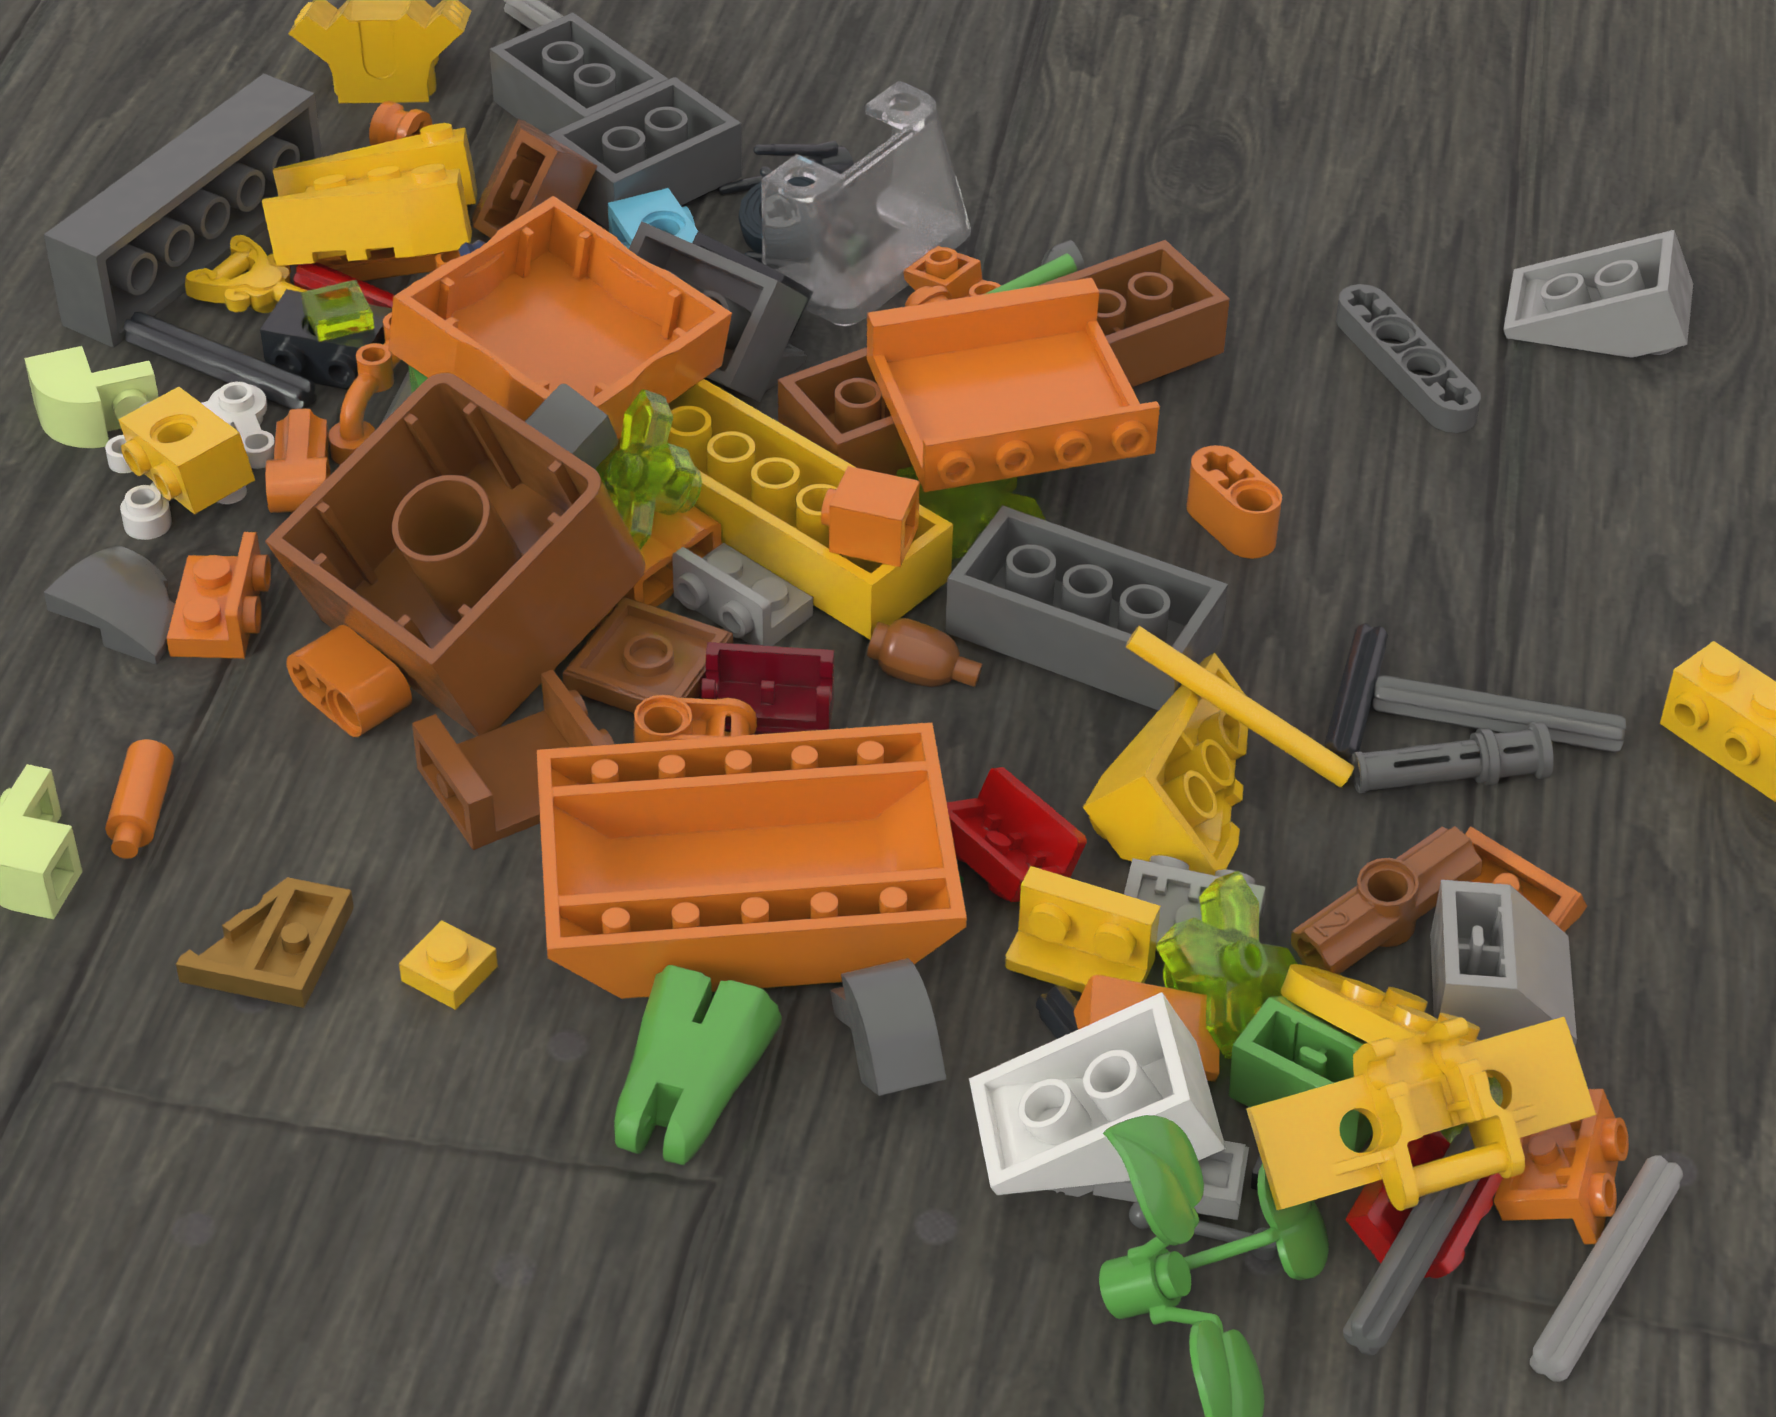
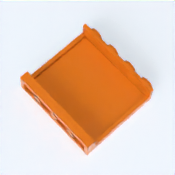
M1092 278L867 313V361L924 492L1155 454L1160 406L1157 401L1139 403L1097 322L1099 290Z

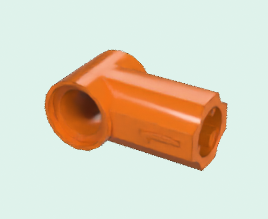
M291 409L283 420L276 423L274 459L266 461L265 472L267 504L270 513L294 512L331 475L328 459L329 433L327 420L313 414L311 409Z

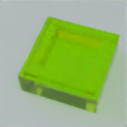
M356 280L301 293L303 310L319 342L374 329L373 312Z

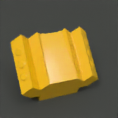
M313 0L302 8L288 34L328 63L333 76L334 92L338 96L339 103L429 102V96L437 88L435 65L439 61V54L464 32L471 10L459 0H442L434 8L425 0H347L339 9L326 0Z

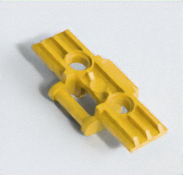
M1463 1017L1452 1018L1436 1023L1425 1034L1393 1042L1391 1038H1383L1363 1044L1353 1054V1078L1246 1108L1276 1210H1282L1383 1179L1391 1203L1397 1210L1402 1211L1417 1206L1421 1196L1497 1173L1503 1178L1522 1174L1525 1169V1158L1520 1142L1521 1137L1596 1115L1565 1017L1460 1046L1459 1039L1462 1036L1468 1035V1024ZM1486 1073L1494 1076L1501 1085L1503 1099L1500 1106L1496 1104L1491 1096ZM1350 1110L1364 1114L1370 1121L1373 1129L1371 1144L1362 1153L1350 1150L1343 1143L1340 1136V1122L1343 1116ZM1465 1123L1468 1124L1475 1149L1415 1167L1412 1166L1407 1147L1409 1141Z

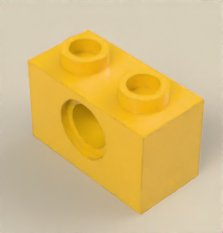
M180 387L118 419L126 443L121 445V451L130 469L137 476L145 474L155 483L164 498L167 500L176 499L193 514L202 511L255 481L240 432Z

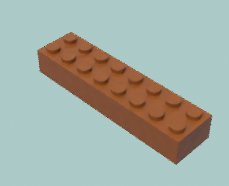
M1166 240L1041 284L1048 285L1086 278L1093 279L1099 290L1097 322L1131 387L1224 353L1230 298ZM867 347L778 379L779 423L856 468L894 476H900L914 470L868 364Z

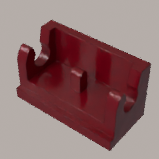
M708 642L706 649V679H702L701 698L716 700L732 698L749 704L756 712L757 728L754 735L830 730L834 704V650ZM729 716L725 718V732H731V717Z

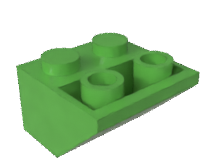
M1283 996L1269 997L1233 1044L1229 1097L1248 1107H1253L1353 1078V1054L1363 1044L1368 1042L1304 1010ZM1350 1110L1343 1116L1340 1122L1339 1131L1343 1143L1350 1150L1359 1153L1373 1133L1370 1121L1364 1114Z

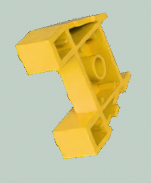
M449 123L433 124L421 128V135L274 168L273 174L278 197L262 199V205L276 266L312 264L318 259L347 255L348 261L368 260L371 257L370 251L392 247L394 248L395 258L416 257L459 250L460 246L465 242L471 244L472 230L467 205L476 204L478 189L466 128L452 129V124Z

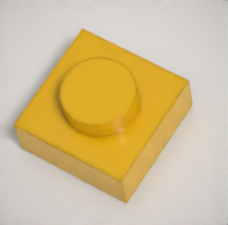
M442 920L399 963L402 982L455 1010L498 967L496 948Z

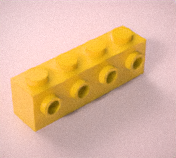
M1713 641L1673 670L1660 724L1776 802V681Z

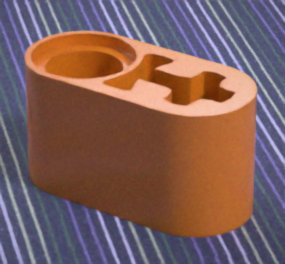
M1214 445L1196 451L1191 459L1187 497V511L1190 516L1234 555L1254 559L1270 554L1274 550L1277 541L1282 494L1279 488L1241 454L1229 447Z
M339 625L287 657L286 664L289 675L302 696L352 737L363 735L412 703V693L409 684L400 669L346 625Z

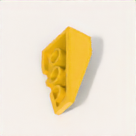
M1215 653L1204 658L1199 664L1244 694ZM1181 685L1102 774L1084 804L1083 808L1089 815L1090 822L1096 833L1103 839L1108 840L1120 858L1132 861V858L1149 862L1151 856L1162 855L1187 863L1190 871L1215 876L1217 870H1226L1239 844L1240 829L1231 822L1232 806L1241 802L1243 797V785L1235 778L1236 759L1246 755L1248 727L1184 685Z

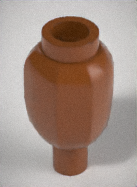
M906 618L895 620L891 625L878 622L867 651V657L877 660L879 667L887 675L927 687L942 686L950 682L951 679L976 687L983 667L982 663L959 656V649L949 635L929 625Z

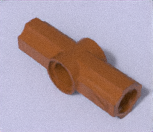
M1456 826L1451 829L1441 827L1396 859L1381 858L1367 863L1359 872L1356 887L1291 931V945L1300 957L1302 965L1340 974L1379 946L1392 947L1407 942L1415 932L1417 919L1436 906L1441 880L1471 882L1481 875L1482 859L1476 853L1471 839Z

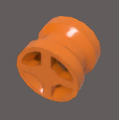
M385 101L377 108L372 117L369 129L370 145L421 135V128L433 125L432 118L425 111L413 109L407 112L402 105L392 101Z

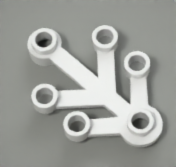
M231 382L216 390L208 401L202 402L205 407L240 432L251 468H265L266 461L274 459V437L271 433L261 430L260 427L263 415L267 410L266 396L260 388L244 382ZM124 435L110 439L105 446L109 467L118 473L133 472L126 463L121 451V445L126 443ZM154 482L151 485H140L130 489L121 503L120 510L124 530L133 538L141 540L154 539L164 535L171 528L170 500L163 497ZM246 486L219 500L218 503L232 504L242 500L247 493Z

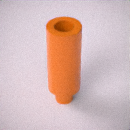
M149 739L138 740L132 743L127 750L105 827L107 835L113 840L111 850L118 857L126 859L135 857L139 847L148 845L154 837L174 764L173 752L161 742Z

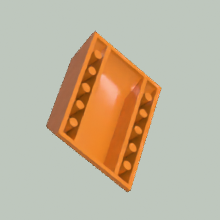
M933 723L537 750L548 959L621 999L649 997L656 974L662 972L668 965L701 972L705 976L710 977L712 992H716L720 981L727 980L759 988L842 982L841 974L906 958L910 959L913 964H916L966 928L967 917Z

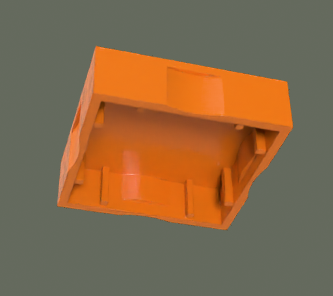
M552 196L499 229L480 248L450 260L394 295L388 351L427 378L440 373L456 375L524 422L560 384H567L608 415L617 438L620 439L722 366L732 312L671 272L640 258L625 247L616 236Z

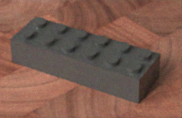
M263 73L46 232L44 239L62 326L114 348L125 339L126 330H124L123 325L126 319H131L134 312H144L155 316L186 292L185 278L188 272L203 268L213 270L231 255L230 240L232 237L244 235L254 239L267 229L262 199L278 197L273 169L322 157L315 94Z

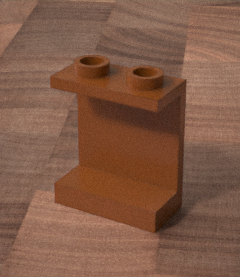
M553 669L541 673L543 711L486 732L480 736L456 744L436 714L412 723L417 769L473 850L540 824L537 750L614 744L612 737L606 729L597 730L591 722L581 695L575 689L568 691Z

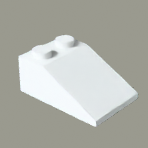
M1162 992L969 1078L990 1187L996 1195L1130 1181L1122 1158L1108 1138L1103 1135V1132L1119 1122L1134 1117L1155 1115L1176 1123L1189 1138L1198 1161L1226 1149L1197 1042Z

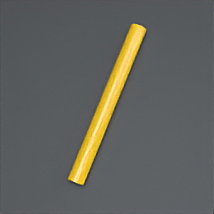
M1138 626L1125 646L1127 649L1341 788L1351 776L1354 770L1352 764L1141 626Z

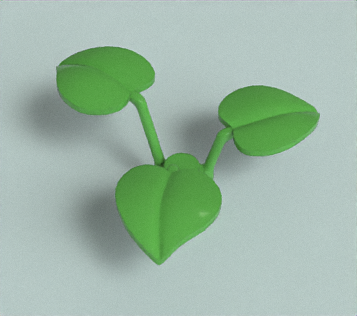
M1144 1115L1134 1117L1109 1127L1103 1132V1135L1108 1138L1122 1158L1139 1206L1156 1237L1142 1246L1130 1248L1128 1255L1107 1260L1102 1264L1099 1274V1285L1107 1309L1117 1319L1150 1313V1319L1154 1325L1169 1321L1193 1325L1189 1339L1190 1357L1205 1417H1262L1265 1400L1261 1375L1252 1350L1242 1333L1235 1329L1223 1331L1222 1322L1216 1314L1176 1308L1175 1306L1179 1304L1181 1297L1188 1295L1190 1292V1270L1261 1248L1276 1242L1282 1266L1290 1278L1306 1280L1320 1274L1327 1262L1329 1243L1327 1229L1315 1201L1312 1200L1282 1210H1276L1262 1163L1258 1173L1257 1188L1260 1206L1270 1226L1269 1229L1183 1257L1177 1251L1169 1252L1166 1249L1167 1246L1188 1242L1199 1223V1217L1194 1207L1202 1199L1204 1182L1194 1148L1185 1132L1176 1123L1160 1116Z

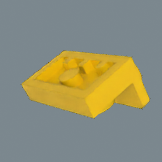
M1030 866L1021 884L1018 932L1006 953L1005 967L1008 970L1055 985L1064 986L1083 993L1088 980L1093 975L1144 983L1155 961L1161 906Z

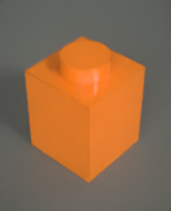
M848 466L838 488L828 489L822 505L821 523L822 525L829 526V552L901 567L918 530L920 481Z

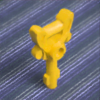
M236 235L231 238V255L213 270L207 268L188 272L185 278L187 296L212 303H226L228 310L233 312H243L249 306L257 312H272L286 289L315 294L291 284L290 265L276 266L274 254L267 256L260 245L244 235ZM329 294V295L327 296V297H332V298L341 299V298L336 297V296L331 295V294Z

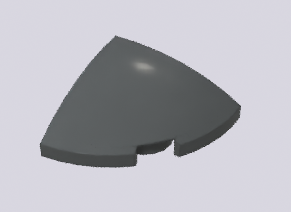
M119 545L93 553L72 566L44 591L48 611L100 628L103 645L106 648L155 665L158 664L168 649L167 635L175 603L169 600L167 579L152 562L128 548Z

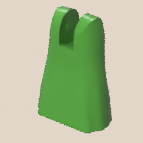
M668 965L662 972L656 974L642 1018L633 1060L616 1107L614 1134L615 1144L618 1148L641 1154L655 1126L659 1125L667 1127L663 1145L664 1161L685 1165L695 1156L711 1133L725 1106L757 1064L781 1026L782 1016L778 1005L770 999L763 989L732 980L720 981L712 998L711 978L701 972Z

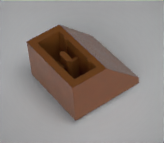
M518 119L472 214L473 227L492 238L499 229L552 196L576 210L598 165L528 122Z

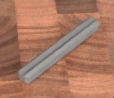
M1661 1155L1647 1158L1534 1345L1530 1365L1536 1373L1545 1374L1553 1382H1560L1568 1378L1680 1188L1683 1171L1677 1163L1667 1162Z

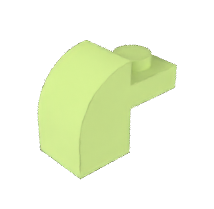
M82 346L24 358L40 424L45 433L52 439L68 446L78 448L105 447L109 441L107 431L121 429L118 419L138 409L144 403L158 398L155 375L150 361L91 373Z
M27 764L13 787L6 789L0 797V906L9 910L54 920L80 877L82 868L72 826L57 823L62 813L51 769Z

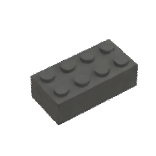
M1002 506L947 579L945 633L1160 710L1182 684L1127 649L1125 646L1136 628L1141 626L1197 664H1200L1204 658L1213 653L1222 639L1228 584Z

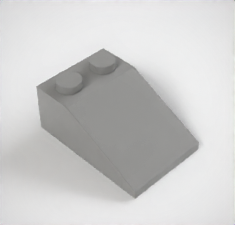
M1675 230L1514 269L1503 328L1506 338L1630 358L1650 353L1662 355L1673 351L1677 347L1687 345L1693 282Z

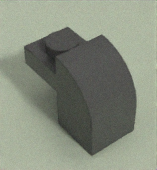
M906 958L842 973L843 987L830 990L835 1017L852 1030L861 1082L880 1096L946 1080L934 1013L922 978L913 962Z

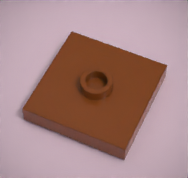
M623 597L563 672V683L568 691L575 689L580 695L632 713L635 712L637 705L644 699L656 695L697 699L702 693V679H706L707 643L733 644V633Z

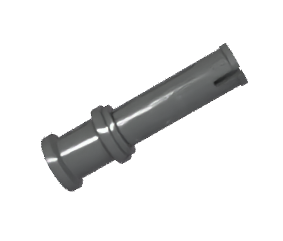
M1532 722L1527 730L1493 733L1490 728L1477 729L1476 733H1471L1469 740L1416 745L1366 753L1354 752L1351 758V764L1354 766L1352 778L1358 793L1474 778L1477 783H1483L1484 786L1496 785L1501 777L1534 774L1537 779L1550 778L1553 772L1552 741L1544 722Z

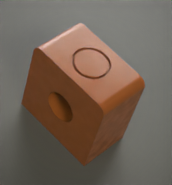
M440 373L426 379L265 540L321 621L332 629L339 625L350 627L400 669L409 687L475 736H480L499 728L542 683L541 673L554 670L641 579L645 571L644 557L598 472L486 395L450 373Z

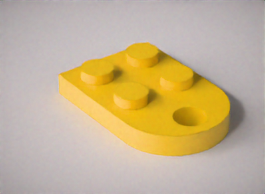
M1301 964L1290 965L1280 991L1283 997L1295 1005L1368 1043L1383 1038H1391L1393 1042L1425 1034L1436 1023L1456 1018V1016L1440 1013L1437 1019L1425 1013L1428 1002L1407 991L1388 987L1385 993L1366 983ZM1466 1021L1469 1033L1460 1037V1046L1481 1041L1477 1039L1480 1028ZM1486 1073L1487 1077L1493 1078L1491 1074Z

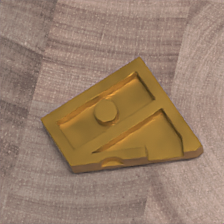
M287 877L265 893L262 900L256 906L242 910L223 924L224 937L198 956L190 949L182 954L176 963L179 982L305 1008L354 909L351 890Z

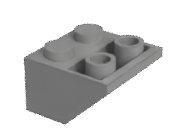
M1441 880L1430 934L1434 1017L1438 1019L1440 1013L1463 1017L1466 1021L1480 1028L1477 1037L1479 1040L1565 1017L1574 1046H1576L1577 1034L1568 935L1511 885Z

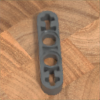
M1364 284L1350 285L1344 288L1339 294L1336 323L1349 339L1435 428L1452 433L1465 432L1473 428L1477 422L1481 401V393L1478 388L1382 290ZM1380 339H1395L1403 343L1391 344ZM1422 370L1433 373L1434 375L1422 376L1411 373L1410 371Z

